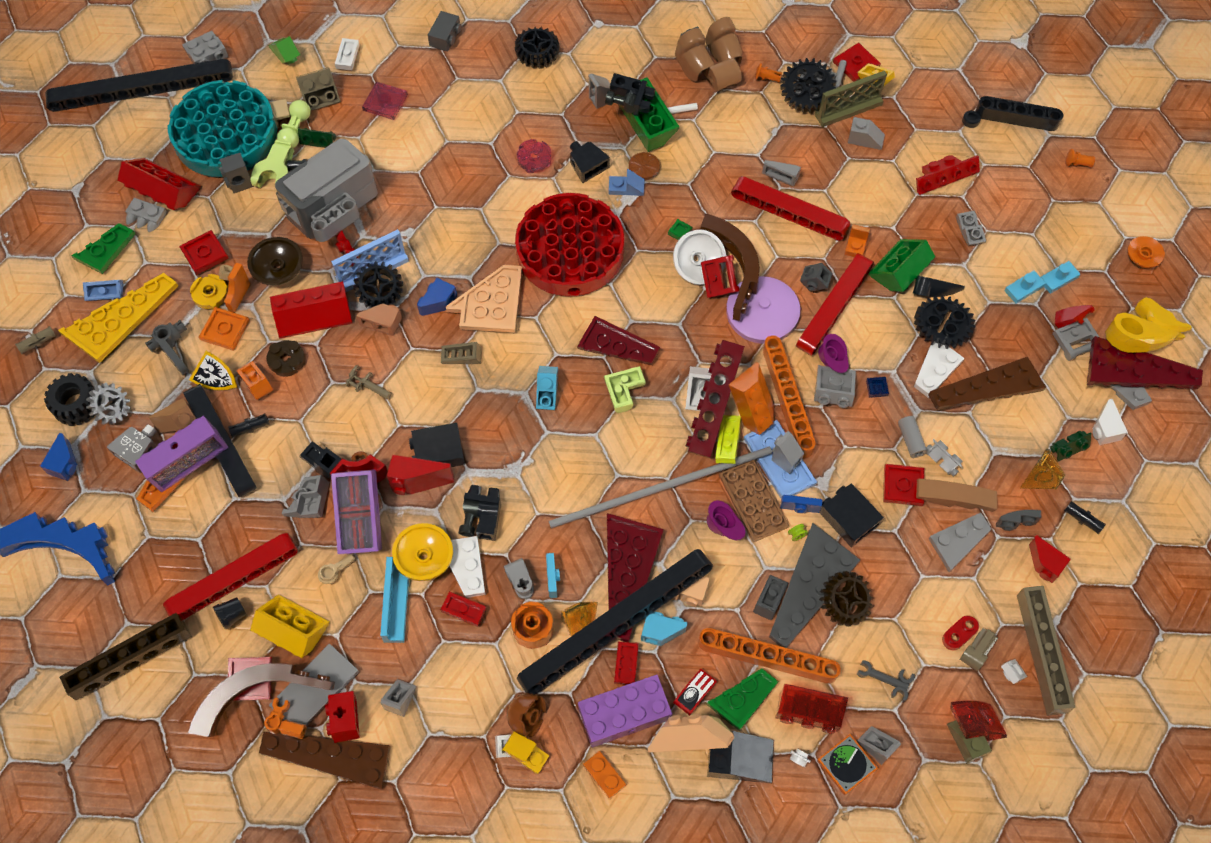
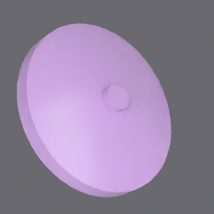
M764 276L759 277L757 294H752L751 299L746 301L748 304L746 314H742L740 321L733 320V308L739 292L730 293L726 306L728 322L738 335L748 341L764 344L765 339L771 335L783 340L797 326L800 317L799 300L795 292L778 279Z

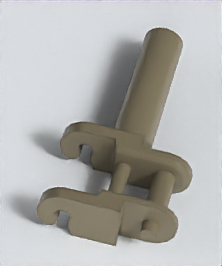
M356 365L349 373L346 386L351 385L355 387L356 392L364 386L387 400L391 397L389 391L370 381L369 378H372L373 373L369 372L365 378L360 379L355 376L357 374L356 370L360 369L359 365ZM356 379L360 382L356 384L353 382V380Z

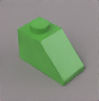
M290 36L283 37L268 45L282 63L288 62V64L297 61L296 57L300 55Z

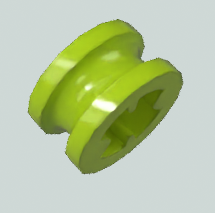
M798 524L788 531V534L792 535V541H798L808 534V531L804 530V524Z

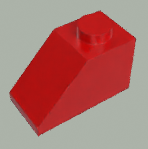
M1038 535L1029 544L1035 571L1042 579L1053 583L1071 559Z

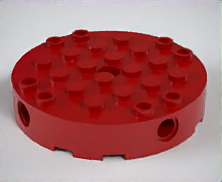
M560 193L546 197L539 204L531 206L524 213L523 219L517 226L515 235L517 260L526 278L543 291L559 296L589 294L605 286L620 269L624 256V231L621 221L607 204L599 199L597 201L589 198V195Z

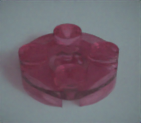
M536 139L527 140L519 146L517 162L527 173L541 171L551 164V149L543 141L541 143L537 142ZM533 153H534V155H537V154H538V156L535 157V158H533V157H531V154H533Z

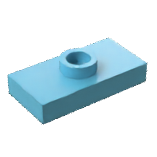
M547 553L549 597L557 598L556 581H560L559 569H555L554 553Z

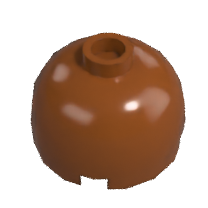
M530 693L521 694L514 698L506 709L510 728L524 737H533L543 723V719H540L542 712H546L544 698Z

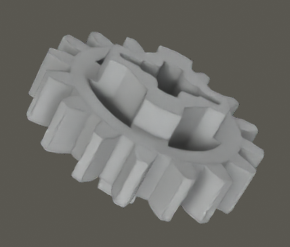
M104 383L101 386L94 387L95 390L89 392L92 397L86 398V401L90 402V405L86 406V408L92 409L89 415L95 414V421L102 419L103 425L108 422L112 425L122 421V417L124 418L128 415L125 411L130 409L126 405V403L130 402V399H125L124 397L127 395V392L121 393L122 387L115 388L114 383L109 386L107 383ZM112 401L109 406L104 407L108 402Z

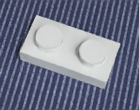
M342 38L335 61L336 69H353L360 45L359 40Z

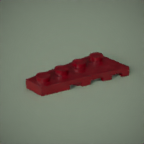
M594 316L577 346L579 350L648 365L653 364L661 350L659 346L597 316Z

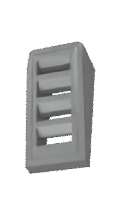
M765 160L762 174L794 186L799 178L801 167Z

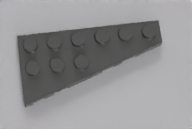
M812 523L769 638L785 648L791 644L821 606L824 605V601L819 600L820 597H824V594L820 591L821 589H826L823 583L829 582L828 577L843 571H849L850 574L860 562L859 558L814 523Z

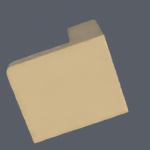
M286 99L269 102L277 128H279V119L290 117Z

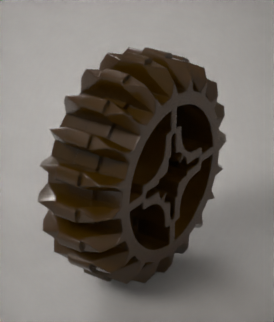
M843 571L842 573H835L834 576H829V582L823 583L826 589H821L820 591L824 594V597L819 599L824 601L825 604L821 608L827 609L825 616H831L832 622L837 621L839 626L845 624L846 627L852 624L859 625L860 622L865 621V616L871 614L868 609L874 607L870 603V600H873L874 597L869 594L873 589H867L869 582H862L863 576H856V572H850L849 574V571ZM844 582L845 587L842 588V591L836 592L837 587ZM857 605L856 611L852 615H848L852 606Z

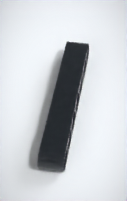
M198 384L184 391L183 394L195 417L201 418L205 416L229 447L218 454L217 458L238 497L257 488L202 385Z

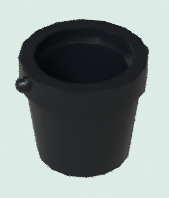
M237 597L213 607L225 630L246 615Z

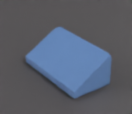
M123 280L83 282L85 301L122 298Z

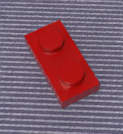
M449 591L440 610L445 614L478 627L487 608Z

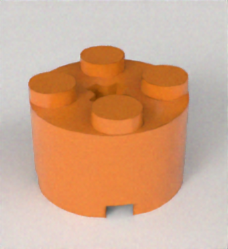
M526 602L515 610L512 615V631L519 645L535 649L548 644L553 634V619L550 611L539 602Z

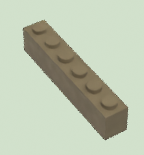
M1044 586L1023 588L1017 594V599L1046 714L1049 716L1069 713L1075 708V703Z

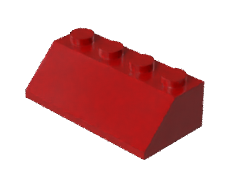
M146 158L121 161L117 179L125 187L135 189L139 194L149 196L153 201L163 203L172 210L186 207L201 187V185Z
M343 281L270 297L272 314L279 339L353 323Z

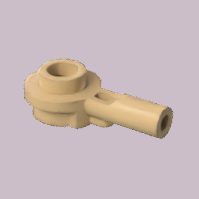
M349 554L336 564L330 563L329 565L322 566L318 571L320 582L323 584L334 583L338 578V572L355 561L353 555Z

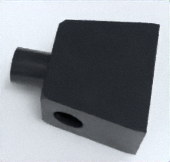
M575 141L570 145L572 150L570 153V163L582 183L610 168V157L592 142H587L581 146L578 141Z

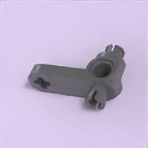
M178 320L173 325L170 322L166 325H158L151 334L152 339L145 342V344L152 353L160 347L178 371L184 375L189 370L172 348L175 346L176 341L181 338L180 333L186 331L187 328L181 320Z

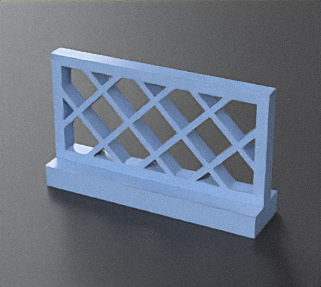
M397 229L331 262L337 282L343 281L346 292H348L356 285L354 283V278H358L356 273H362V267L367 269L368 263L374 266L376 261L381 266V263L385 262V267L391 264L393 270L409 262V259L405 254L401 234ZM374 275L369 277L366 282L372 280Z

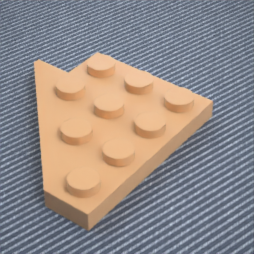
M503 265L447 305L446 312L461 313L459 327L463 330L515 333L522 267Z

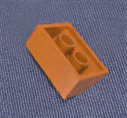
M756 362L732 381L729 387L744 427L760 435L773 424L774 404L760 365Z

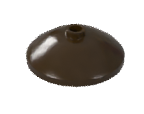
M271 237L262 240L252 248L248 256L247 265L250 274L258 282L266 285H280L290 281L299 273L303 264V255L299 246L294 241L284 237Z

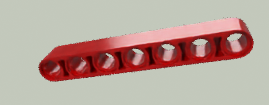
M744 176L738 178L731 191L732 196L742 202L835 240H843L850 227V221L845 217Z
M859 253L856 254L796 344L797 348L811 356L814 355L825 336L829 333L870 272L874 261Z
M288 533L278 535L168 598L163 603V606L168 616L177 613L184 620L297 554L298 549Z

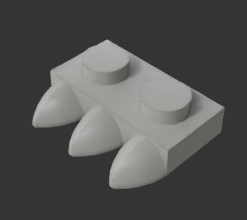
M133 198L125 211L127 214L126 224L129 225L137 219L136 225L138 229L147 224V230L151 232L160 225L167 211L163 207Z

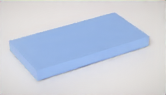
M775 420L762 434L758 435L755 432H751L745 435L743 439L751 452L769 446L773 450L775 440L781 434L784 436L785 431L778 420ZM773 452L756 459L781 499L783 495L795 496L817 484L803 459L790 474L772 461Z

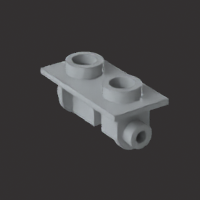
M933 439L934 445L930 444L926 447V454L936 463L942 458L944 461L939 466L948 475L954 477L959 472L957 470L958 467L963 469L961 465L963 461L956 454L951 456L946 451L948 447L941 440L937 442Z

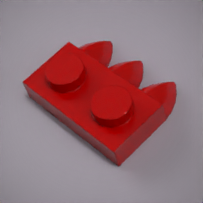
M342 230L335 235L337 240L335 246L339 253L343 252L345 255L355 250L352 248L349 240L346 239Z

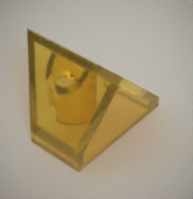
M1046 449L1021 485V489L1058 488L1065 477V473L1050 449Z
M578 602L561 611V619L570 637L595 620L598 602Z

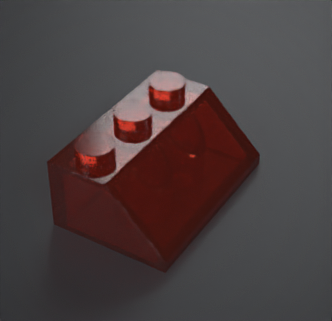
M784 684L779 694L775 718L780 719V722L784 724H793L794 722L801 724L803 728L813 729L817 727L821 728L825 733L834 734L842 726L848 697Z

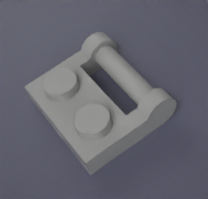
M1087 318L1083 319L1084 323L1082 325L1075 322L1053 332L1068 361L1091 350V342L1075 349L1071 345L1088 338L1092 341L1095 336L1099 337Z

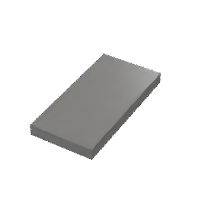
M328 644L303 671L310 672L309 676L317 678L318 674L330 676V681L335 682L334 689L325 690L290 683L277 696L280 700L278 707H282L285 700L290 702V708L283 714V720L308 726L325 708V704H328V695L340 693L359 673V670L331 644Z

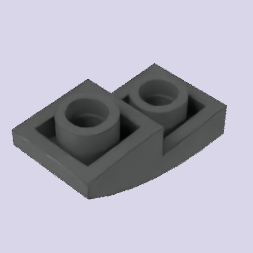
M1019 510L1007 513L999 518L996 522V527L1011 531L1016 530L1020 523L1025 526L1036 525L1041 518V510Z

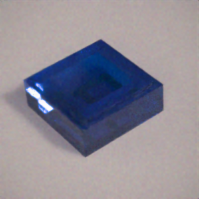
M886 377L867 378L866 384L869 398L889 395Z

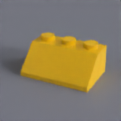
M278 594L255 611L250 631L286 649L293 655L303 658L314 649L330 621Z

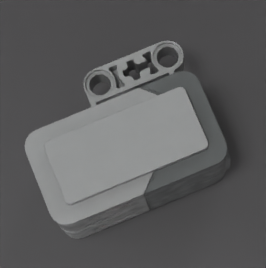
M346 139L335 141L275 183L276 195L287 219L307 238H315L319 242L329 240L356 221L360 216L358 209L378 194L369 159Z

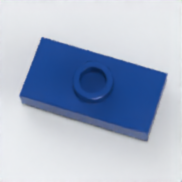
M783 495L780 502V509L795 510L797 513H819L822 507V499Z

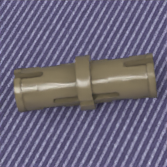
M49 326L36 334H30L31 337L15 345L20 353L23 354L36 346L39 348L42 343L56 337V335Z

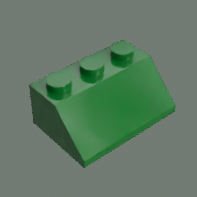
M900 239L868 274L888 290L903 292L908 289L909 285L917 278V275L919 276L936 256L927 240Z

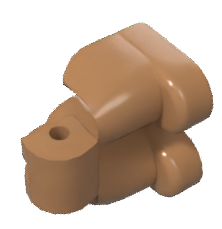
M723 17L712 23L706 38L699 28L685 32L679 38L675 51V56L685 75L692 81H698L699 74L703 71L704 76L710 80L716 92L729 85L738 84L742 79L739 68L742 60V49L735 35V25L730 17ZM705 42H706V44H707L709 50L711 51V53H712L714 59H715V60H718L719 63H716V64L714 63V61L712 60V58H711V56H710V54H709V52H708V50H707V48H706V46H705Z

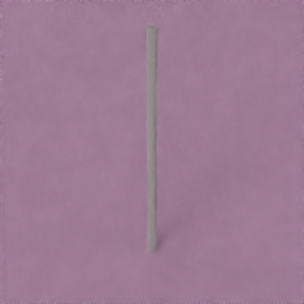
M769 446L736 457V464L719 463L550 520V527L554 528L772 454V450Z

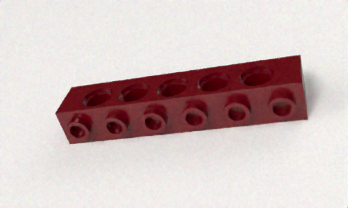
M722 340L721 344L717 343L714 355H717L716 362H711L708 373H711L710 381H705L703 391L706 394L704 399L699 400L697 410H700L699 417H694L691 426L694 429L693 436H688L686 447H689L688 452L711 458L731 393L729 384L735 380L745 346ZM723 357L729 358L731 365L728 367L722 366L720 359ZM721 375L725 378V383L717 385L714 378ZM717 394L720 401L713 404L709 401V396ZM711 412L714 415V420L712 422L704 421L703 414ZM701 430L708 433V439L705 441H701L697 437V433Z

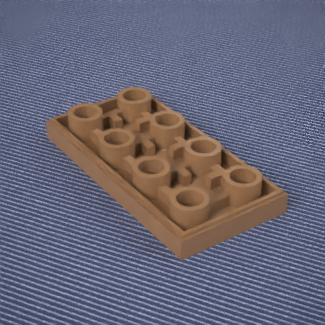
M755 460L719 473V478L753 543L789 528V524Z

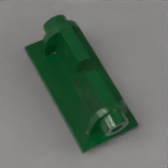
M298 128L299 144L326 148L336 139V134L332 131L323 132L309 130L308 128Z
M1077 431L1067 436L1069 442L1064 438L1053 442L1050 450L1052 453H1057V462L1088 449L1091 444L1092 433L1086 434L1085 431Z

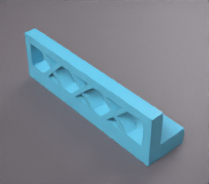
M386 557L380 636L384 643H404L409 578L403 576L397 570L393 557Z

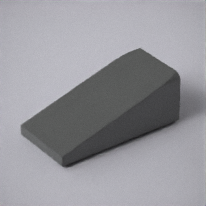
M770 575L753 612L768 620H772L788 586V582Z

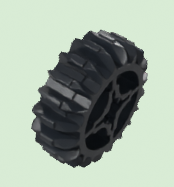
M541 26L539 29L536 27L530 29L528 27L527 31L522 30V34H518L514 48L517 59L521 63H525L526 66L531 65L532 68L534 66L540 68L541 65L546 67L547 63L552 64L553 60H556L560 46L554 32H549L548 28L543 30Z
M375 261L374 266L368 263L367 269L362 267V273H356L358 278H354L356 285L353 286V289L356 291L355 296L360 297L359 302H365L366 308L370 304L371 308L382 303L395 305V299H400L399 293H403V288H401L403 286L402 277L400 274H397L398 270L396 268L392 270L391 264L385 267V262H382L380 266ZM380 274L389 277L391 281L381 278ZM374 275L372 280L367 281V283H365L369 277ZM377 280H379V284H380L379 292H378V289L376 288V287H377ZM392 289L386 296H383L385 291ZM365 291L373 292L376 294L377 297H372L368 295Z

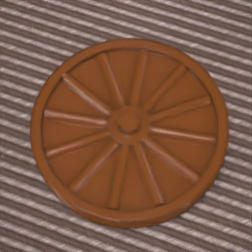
M637 153L629 161V170L644 180H649L658 174L660 162L651 153Z

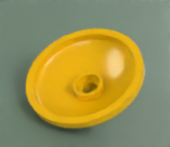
M419 523L409 526L394 541L392 547L393 562L397 570L411 580H432L443 574L452 561L453 546L451 539L443 529L433 524ZM422 555H426V556H427L426 559H421L420 557H421Z

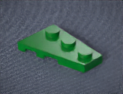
M118 223L102 234L99 240L93 244L90 242L85 246L86 249L80 253L76 252L71 256L74 260L103 274L136 234L134 230Z
M761 668L731 689L708 701L706 705L740 731L779 681Z

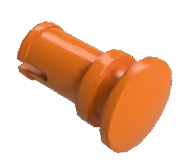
M762 63L758 65L755 80L761 77L762 80L768 79L777 83L780 82L782 72L768 69L767 66L765 68L761 67Z
M1070 149L1067 153L1065 164L1066 166L1072 164L1074 166L1083 165L1092 168L1095 163V157L1083 155L1080 152H1075L1074 149Z

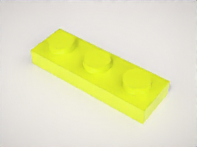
M723 415L716 450V463L736 464L742 422L740 416Z

